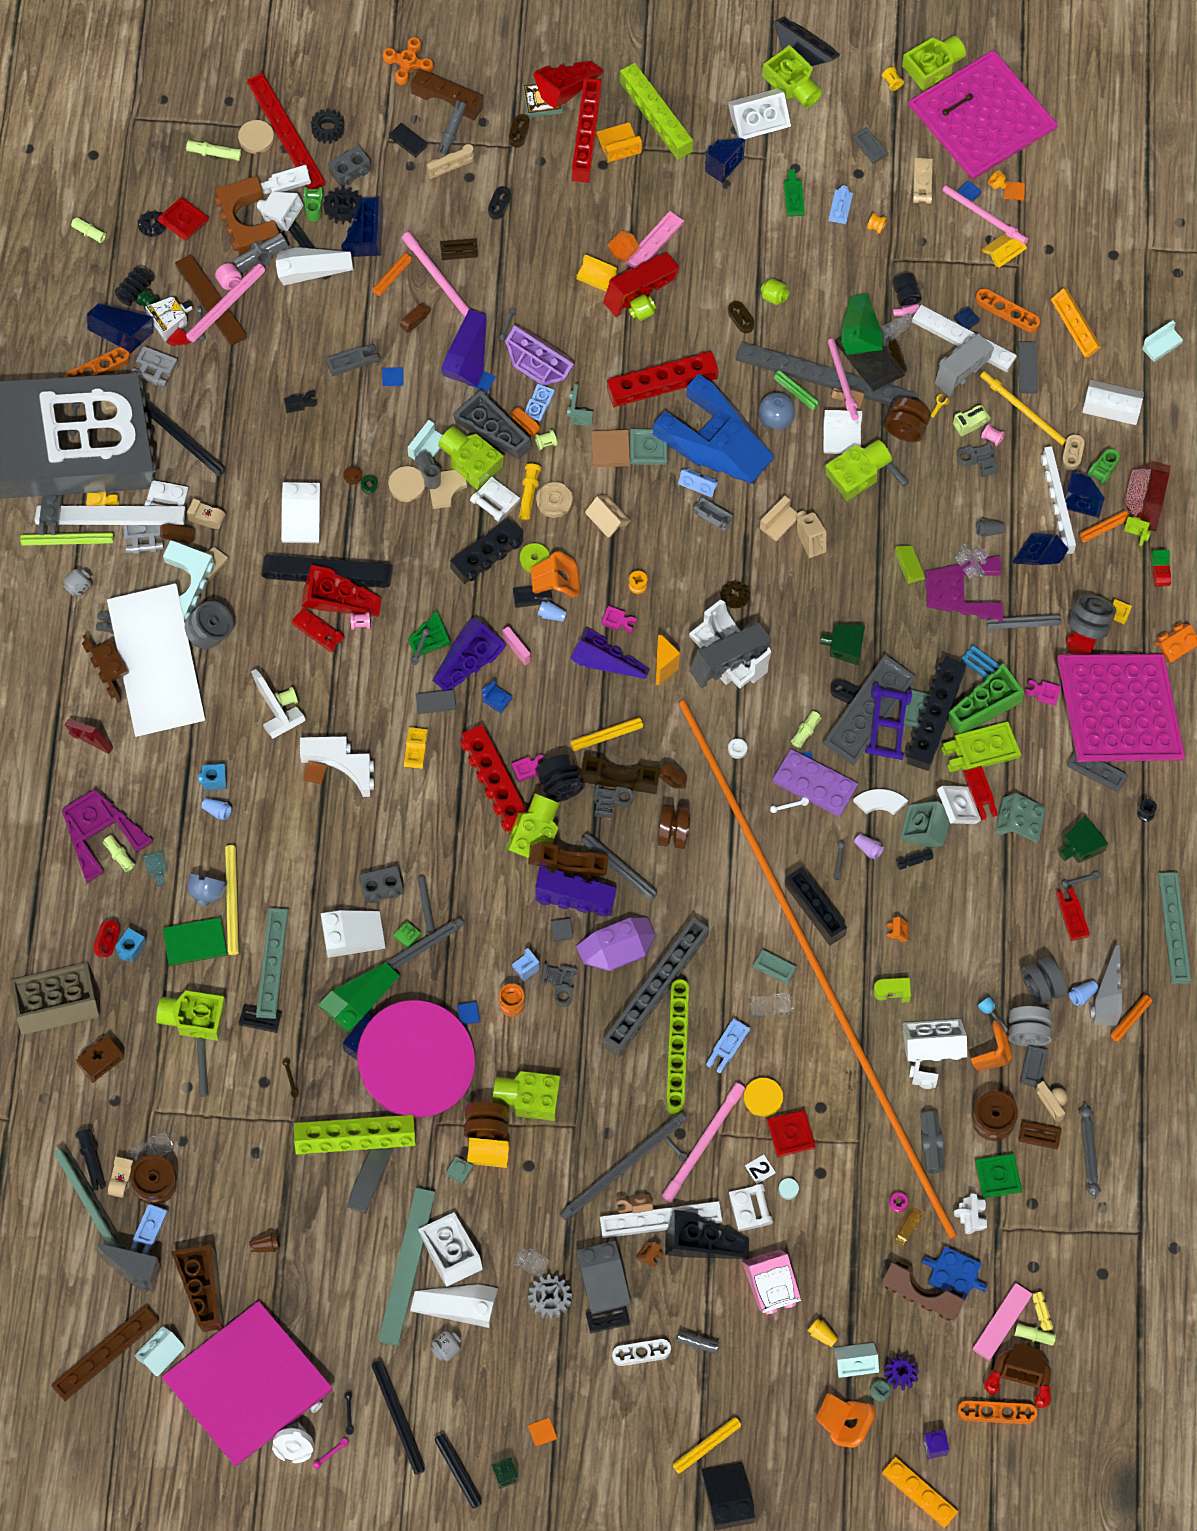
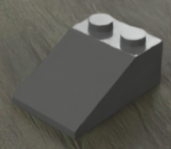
M613 1241L576 1250L577 1263L591 1314L631 1305L616 1242Z
M98 1243L97 1248L101 1258L136 1287L137 1290L142 1292L154 1291L161 1269L157 1257Z

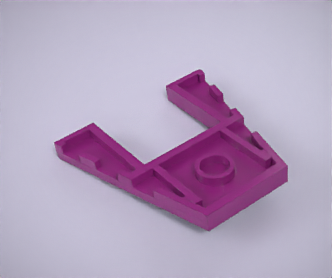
M1000 556L926 571L927 607L948 612L951 610L958 611L962 615L967 616L968 614L977 615L981 619L986 620L992 618L1003 623V603H965L964 576H1001Z
M96 790L89 792L62 809V814L86 883L91 882L104 873L84 842L115 822L136 853L153 843L150 837H147L141 829L132 824L121 812L117 811Z

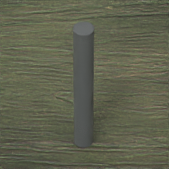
M892 462L885 466L903 487L909 483Z
M421 876L417 879L427 933L434 932L427 885L425 877Z
M198 1038L200 1096L206 1097L208 1096L205 1040L204 1038Z

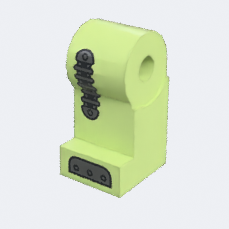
M979 405L963 414L961 412L956 414L953 425L962 437L988 423L991 417L984 406Z

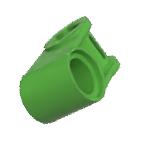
M304 187L305 214L310 222H317L322 217V187H319V189Z
M1114 449L1106 450L1090 468L1087 476H1092L1100 481L1102 486L1105 485L1118 466L1119 453ZM1106 459H1113L1114 462H1109Z

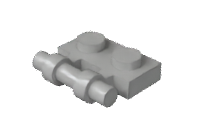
M144 346L136 360V364L141 367L139 370L133 368L131 374L138 373L139 380H147L152 382V385L166 387L167 380L162 379V376L170 377L178 361L174 357ZM149 369L155 371L156 373L155 375H151L146 372Z
M123 525L125 542L132 541V545L125 546L126 553L140 554L139 552L144 551L152 553L156 552V550L164 549L163 542L155 543V539L161 538V525ZM149 540V543L139 544L138 541Z

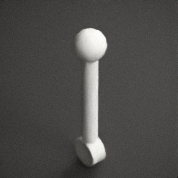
M802 798V800L798 802H793L777 807L771 806L770 811L772 813H776L777 810L797 805L807 806L809 800L806 798Z

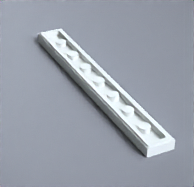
M37 506L35 524H39L41 506ZM61 506L59 525H184L186 508L185 506Z

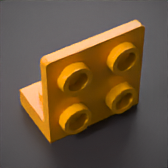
M629 122L596 132L607 163L640 154L642 151L640 136H635Z

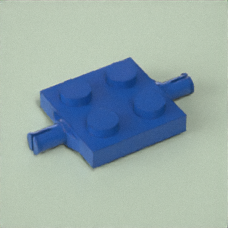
M947 1247L944 1248L941 1256L936 1261L926 1256L923 1259L922 1264L933 1268L932 1276L928 1282L929 1285L942 1291L950 1286L968 1295L973 1287L985 1293L988 1285L977 1280L982 1263Z

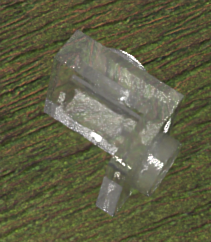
M532 1248L522 1249L516 1255L514 1267L522 1268L536 1278H540L550 1260Z

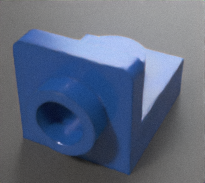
M494 680L482 690L483 702L499 713H502L512 700V696L498 688L497 682Z

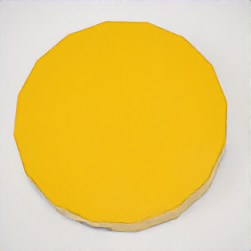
M758 1078L747 1085L744 1091V1104L753 1115L769 1117L781 1108L783 1092L774 1080Z

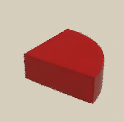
M177 328L166 340L171 346L188 345L191 343L187 339V333L180 328Z

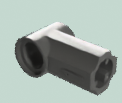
M425 451L419 453L415 457V462L424 479L425 487L428 489L438 488L441 484L440 468L435 465L430 453Z

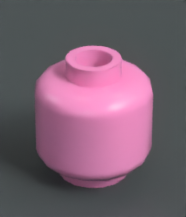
M226 263L217 269L215 278L223 289L231 290L242 279V275L234 264Z

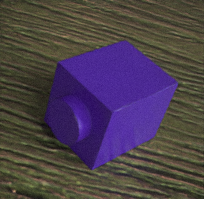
M945 1430L924 1434L923 1443L927 1459L948 1455L950 1449Z

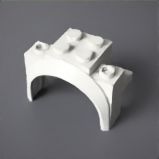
M719 600L704 612V622L690 632L689 637L700 648L703 646L708 647L718 639L723 640L733 632H740V629L730 617L725 602ZM768 647L765 653L763 652L748 662L743 660L742 664L733 671L730 668L727 669L720 679L726 685L733 681L739 689L749 681L754 684L768 672L771 656L770 648Z

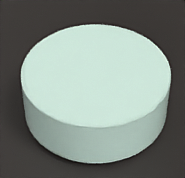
M790 1178L782 1180L779 1184L780 1196L787 1200L797 1196L799 1191L798 1183Z

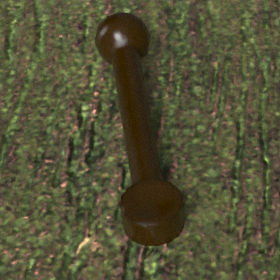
M968 94L966 98L959 101L952 107L944 109L942 111L943 115L947 116L950 111L954 110L966 101L972 100L974 97L973 94Z
M283 1059L282 1064L286 1068L292 1090L291 1096L296 1098L299 1093L294 1086L289 1067L290 1061L289 1059Z

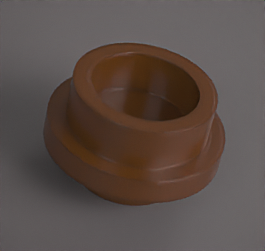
M355 466L348 467L343 474L344 480L352 485L357 484L362 479L361 470Z

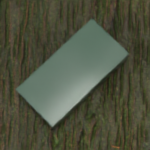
M762 949L753 968L788 985L797 966Z

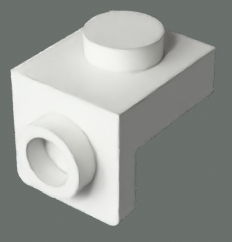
M916 1060L915 1066L911 1065L909 1077H913L912 1084L920 1085L924 1089L936 1088L938 1074L919 1071L920 1060Z

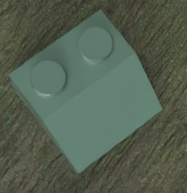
M938 801L909 805L900 840L928 848L943 846L950 822L944 806Z

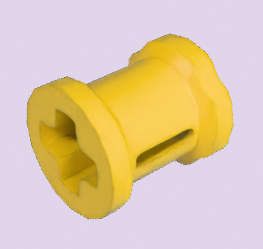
M895 67L887 68L881 75L888 82L891 91L899 89L904 84L903 79L897 75Z

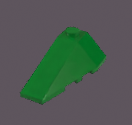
M384 963L332 990L318 1006L345 1033L349 1032L400 976L387 963Z

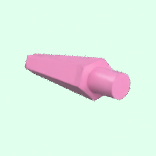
M919 303L902 306L901 309H893V316L905 318L919 309Z

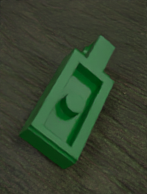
M789 169L788 179L784 180L783 184L786 217L805 216L802 181L796 179L795 169Z

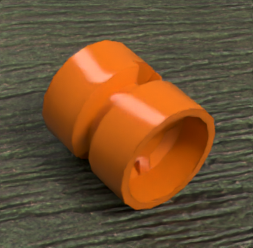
M507 984L501 988L499 992V1007L504 1015L515 1017L523 1012L524 991L519 985Z

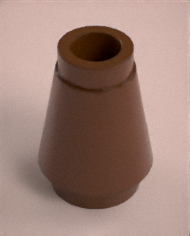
M271 1232L250 1240L251 1252H276V1250L280 1249L278 1234Z

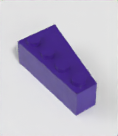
M540 866L535 886V899L540 904L558 905L562 909L574 908L582 913L594 912L603 917L607 915L612 916L616 898V887L595 881H590L589 884L582 877L574 876L569 878L563 875L564 872L556 870L555 873L546 871L547 867Z

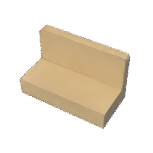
M608 495L597 496L585 511L587 516L607 537H612L619 527L627 526L631 521Z
M784 496L760 520V529L775 541H778L797 522V512L790 507V499Z

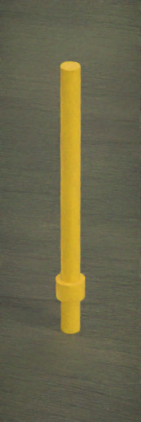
M985 371L982 372L980 377L990 385L992 390L998 391L1060 445H1065L1066 439L1004 388L998 379L992 378Z

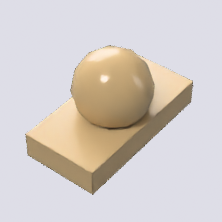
M1044 1081L1037 1085L1035 1092L1055 1122L1058 1123L1065 1116L1061 1106H1064L1068 1101L1067 1092L1062 1088H1054L1050 1091Z

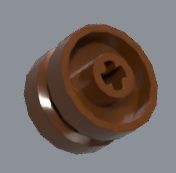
M898 398L893 401L890 414L885 422V428L892 436L900 440L918 442L924 437L926 426L931 418V412L924 404L916 400Z
M663 804L658 846L668 847L671 835H673L674 847L685 849L691 822L689 820L690 808L681 806L678 809L677 818H674V806Z
M991 1091L985 1093L979 1098L973 1111L972 1123L975 1131L979 1136L991 1141L1003 1140L1008 1137L1017 1121V1104L1011 1096L1004 1092Z
M474 1102L465 1106V1119L468 1121L464 1124V1136L468 1139L505 1140L508 1131V1125L505 1122L508 1121L509 1109L505 1105L493 1102Z
M144 1156L131 1169L130 1179L134 1193L140 1201L146 1204L159 1205L165 1203L176 1191L177 1181L173 1166L162 1156Z

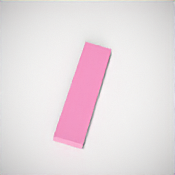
M669 211L639 244L640 248L625 263L634 269L642 262L650 261L681 228L684 220Z
M1015 1283L973 1347V1351L990 1361L1033 1294Z

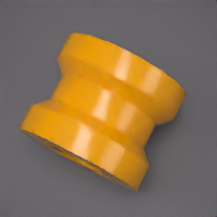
M873 212L867 229L876 230L878 234H881L885 228L887 217H880L877 213Z
M634 571L630 574L629 589L635 594L645 592L648 581L647 575L642 571Z

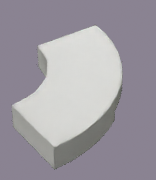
M875 789L861 793L853 799V802L866 814L874 810H885L895 815L907 804L908 800L896 792Z

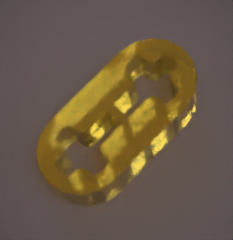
M912 1211L894 1243L904 1247L922 1215Z

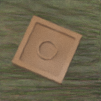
M628 430L591 431L593 467L630 466Z

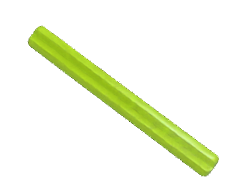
M112 532L56 533V535L22 534L20 536L21 545L113 543L114 541Z

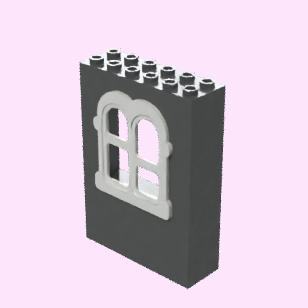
M138 373L0 381V499L149 489L150 483L154 481L153 473H155L156 467L155 462L151 461L153 447L148 442L150 440V429H146L148 416L143 410L145 407V397L141 396L143 384L142 380L138 378ZM94 401H110L116 406L117 414L110 420L98 421L94 418L92 403ZM83 402L85 404L86 421L57 423L55 421L54 404ZM109 427L118 430L121 434V442L117 446L91 448L89 446L87 430ZM60 430H78L82 447L80 449L61 450L59 448L57 432Z

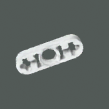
M665 1339L621 1345L613 1350L612 1359L618 1366L663 1360L670 1355L671 1346ZM659 1345L667 1348L664 1354H661L660 1351H653L654 1356H650L651 1349L649 1346H653V1350L659 1349ZM640 1347L645 1348L648 1352L643 1358L636 1355V1350ZM629 1349H633L632 1356L634 1359H630L631 1355L625 1356L624 1360H620V1357H616L619 1355L620 1351H622L623 1354H630Z

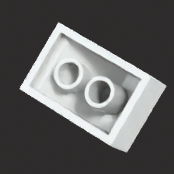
M283 482L282 543H319L320 483Z
M339 910L321 913L328 958L386 949L380 911Z
M454 1212L418 1229L446 1287L483 1270L480 1256Z

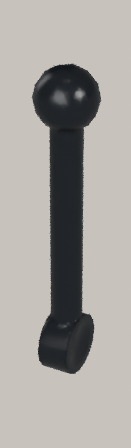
M347 1392L344 1395L347 1403V1428L345 1431L347 1435H352L354 1433L351 1426L352 1394Z

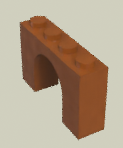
M257 176L215 189V204L217 207L220 206L222 210L219 211L221 219L227 223V226H225L227 235L232 236L231 244L233 250L237 251L239 256L248 252L254 242H265L279 234L274 220L256 226H245L234 218L240 208L263 200V192Z

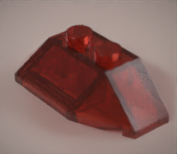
M1154 461L1132 469L1124 501L1132 518L1137 517L1142 521L1150 523L1148 530L1152 531L1157 529L1171 465Z

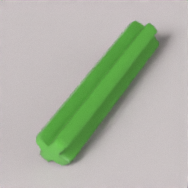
M778 370L775 373L774 379L809 408L815 410L818 407L819 401L784 372Z

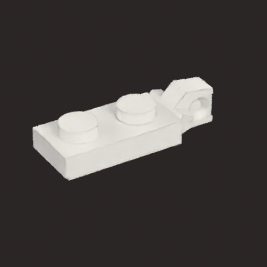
M307 165L273 174L269 181L260 183L263 194L284 192L311 184Z

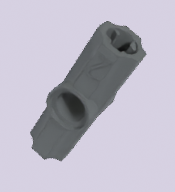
M279 233L265 242H254L248 252L233 260L242 273L256 264L265 265L269 263L272 255L287 248L288 244L283 235Z
M927 1111L921 1113L922 1151L925 1154L926 1172L934 1174L944 1170L942 1156L943 1136L940 1133L938 1112Z

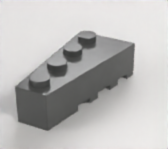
M481 391L453 414L456 424L473 434H477L485 441L518 460L532 448L530 438Z
M760 623L753 626L748 625L738 633L733 632L723 640L718 639L708 647L703 646L699 648L689 672L702 689L707 686L708 680L714 678L716 681L722 677V674L730 668L733 671L742 664L743 660L748 662L767 651L772 639Z

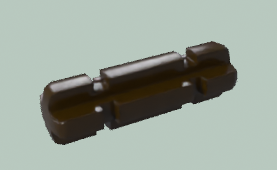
M891 340L888 346L897 373H906L907 366L904 363L905 360L901 348H899L898 340Z

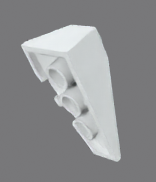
M295 247L279 251L276 257L277 274L283 285L354 270L351 252Z

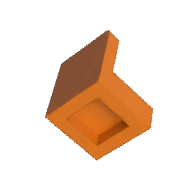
M621 230L608 243V248L613 257L625 262L640 248L633 234Z

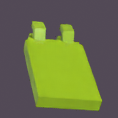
M1009 722L955 735L954 740L943 743V747H941L943 756L953 754L954 752L958 756L956 759L949 760L947 765L949 772L959 771L960 769L965 771L979 766L984 768L1021 757Z

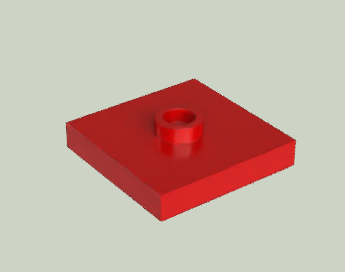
M180 197L158 217V221L184 241H187L209 221V217Z
M805 1110L766 1120L777 1158L816 1148Z

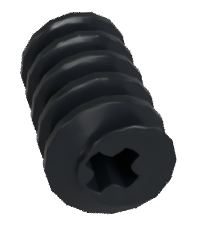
M134 267L133 272H130L128 277H125L123 280L124 282H121L119 287L114 290L116 297L123 304L131 306L129 300L135 302L136 298L134 296L138 297L139 291L145 290L143 285L146 287L150 285L147 280L153 282V276L144 268Z

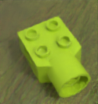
M952 36L943 42L932 37L905 53L902 67L924 91L951 75L953 64L966 57V49L957 36Z
M790 45L763 64L762 77L774 89L779 88L785 94V99L795 98L804 108H809L820 99L823 90L812 80L813 67Z
M453 426L443 434L438 443V446L451 456L450 468L462 475L477 490L503 468L504 456L477 434L466 436Z
M876 440L866 448L855 445L826 464L825 473L845 500L849 501L877 482V471L892 462V457L880 440Z
M534 794L528 812L518 813L505 849L529 858L530 845L541 842L552 844L558 830L553 820L560 803Z
M186 990L178 999L161 996L157 1008L156 1022L157 1024L176 1026L179 1035L218 1041L226 1006L224 996Z
M520 1071L515 1079L496 1076L493 1103L512 1106L517 1117L555 1121L560 1076Z

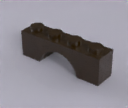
M584 756L581 779L584 783L599 784L614 788L624 787L632 791L657 794L660 768L640 765L637 768H620L610 765L604 759Z

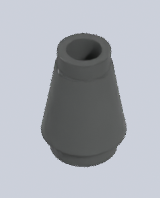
M981 519L976 523V533L981 535V537L997 535L1005 531L1004 522Z

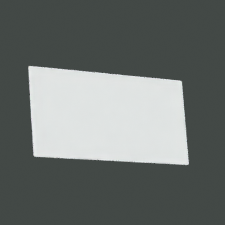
M176 583L107 599L117 651L128 671V674L123 676L135 736L205 721L188 637L184 629L185 623Z

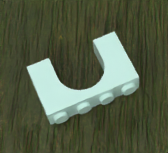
M170 540L163 555L165 563L183 569L191 575L189 589L179 596L185 623L193 608L197 607L200 600L199 594L201 590L206 588L208 574L213 572L215 563L211 555Z

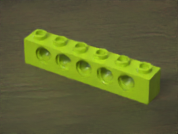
M636 63L620 70V84L678 160L693 151V139Z
M414 1115L294 1123L296 1154L416 1146Z

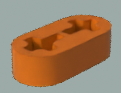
M519 407L514 408L509 413L513 422L531 437L540 432L539 425Z

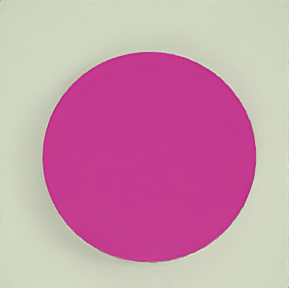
M410 1000L390 1005L372 1018L364 1029L358 1044L357 1066L366 1090L382 1107L397 1115H414V1118H426L448 1110L465 1094L474 1074L475 1054L468 1032L452 1013L430 1002Z

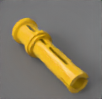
M530 463L525 465L526 475L522 481L524 491L518 515L522 520H528L531 516L535 488L539 486L538 476L542 470L541 466Z

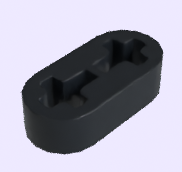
M501 186L495 190L488 206L490 218L497 220L503 217L511 199V193L507 187ZM504 193L505 196L500 200V195ZM497 205H498V206H499V210H497L496 212H493V210H495V209L497 208Z
M838 679L831 683L830 693L834 698L850 704L853 696L861 688ZM838 686H841L842 690L836 692V688H838Z

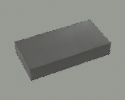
M868 128L852 136L853 141L872 164L888 156V152Z
M454 690L416 694L418 714L456 710Z
M1028 1046L1020 1084L1037 1087L1041 1083L1048 1052L1047 1049Z

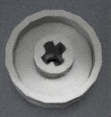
M1022 1006L1010 1010L1009 1024L1011 1027H1009L1008 1040L1011 1043L1027 1047L1029 1045L1036 1047L1051 1043L1052 1029L1050 1026L1052 1025V1012L1050 1010L1036 1006Z

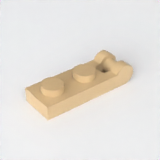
M466 144L460 151L449 153L438 160H432L427 164L429 178H435L471 163L474 160L473 146Z
M914 159L913 203L921 201L931 204L933 159Z

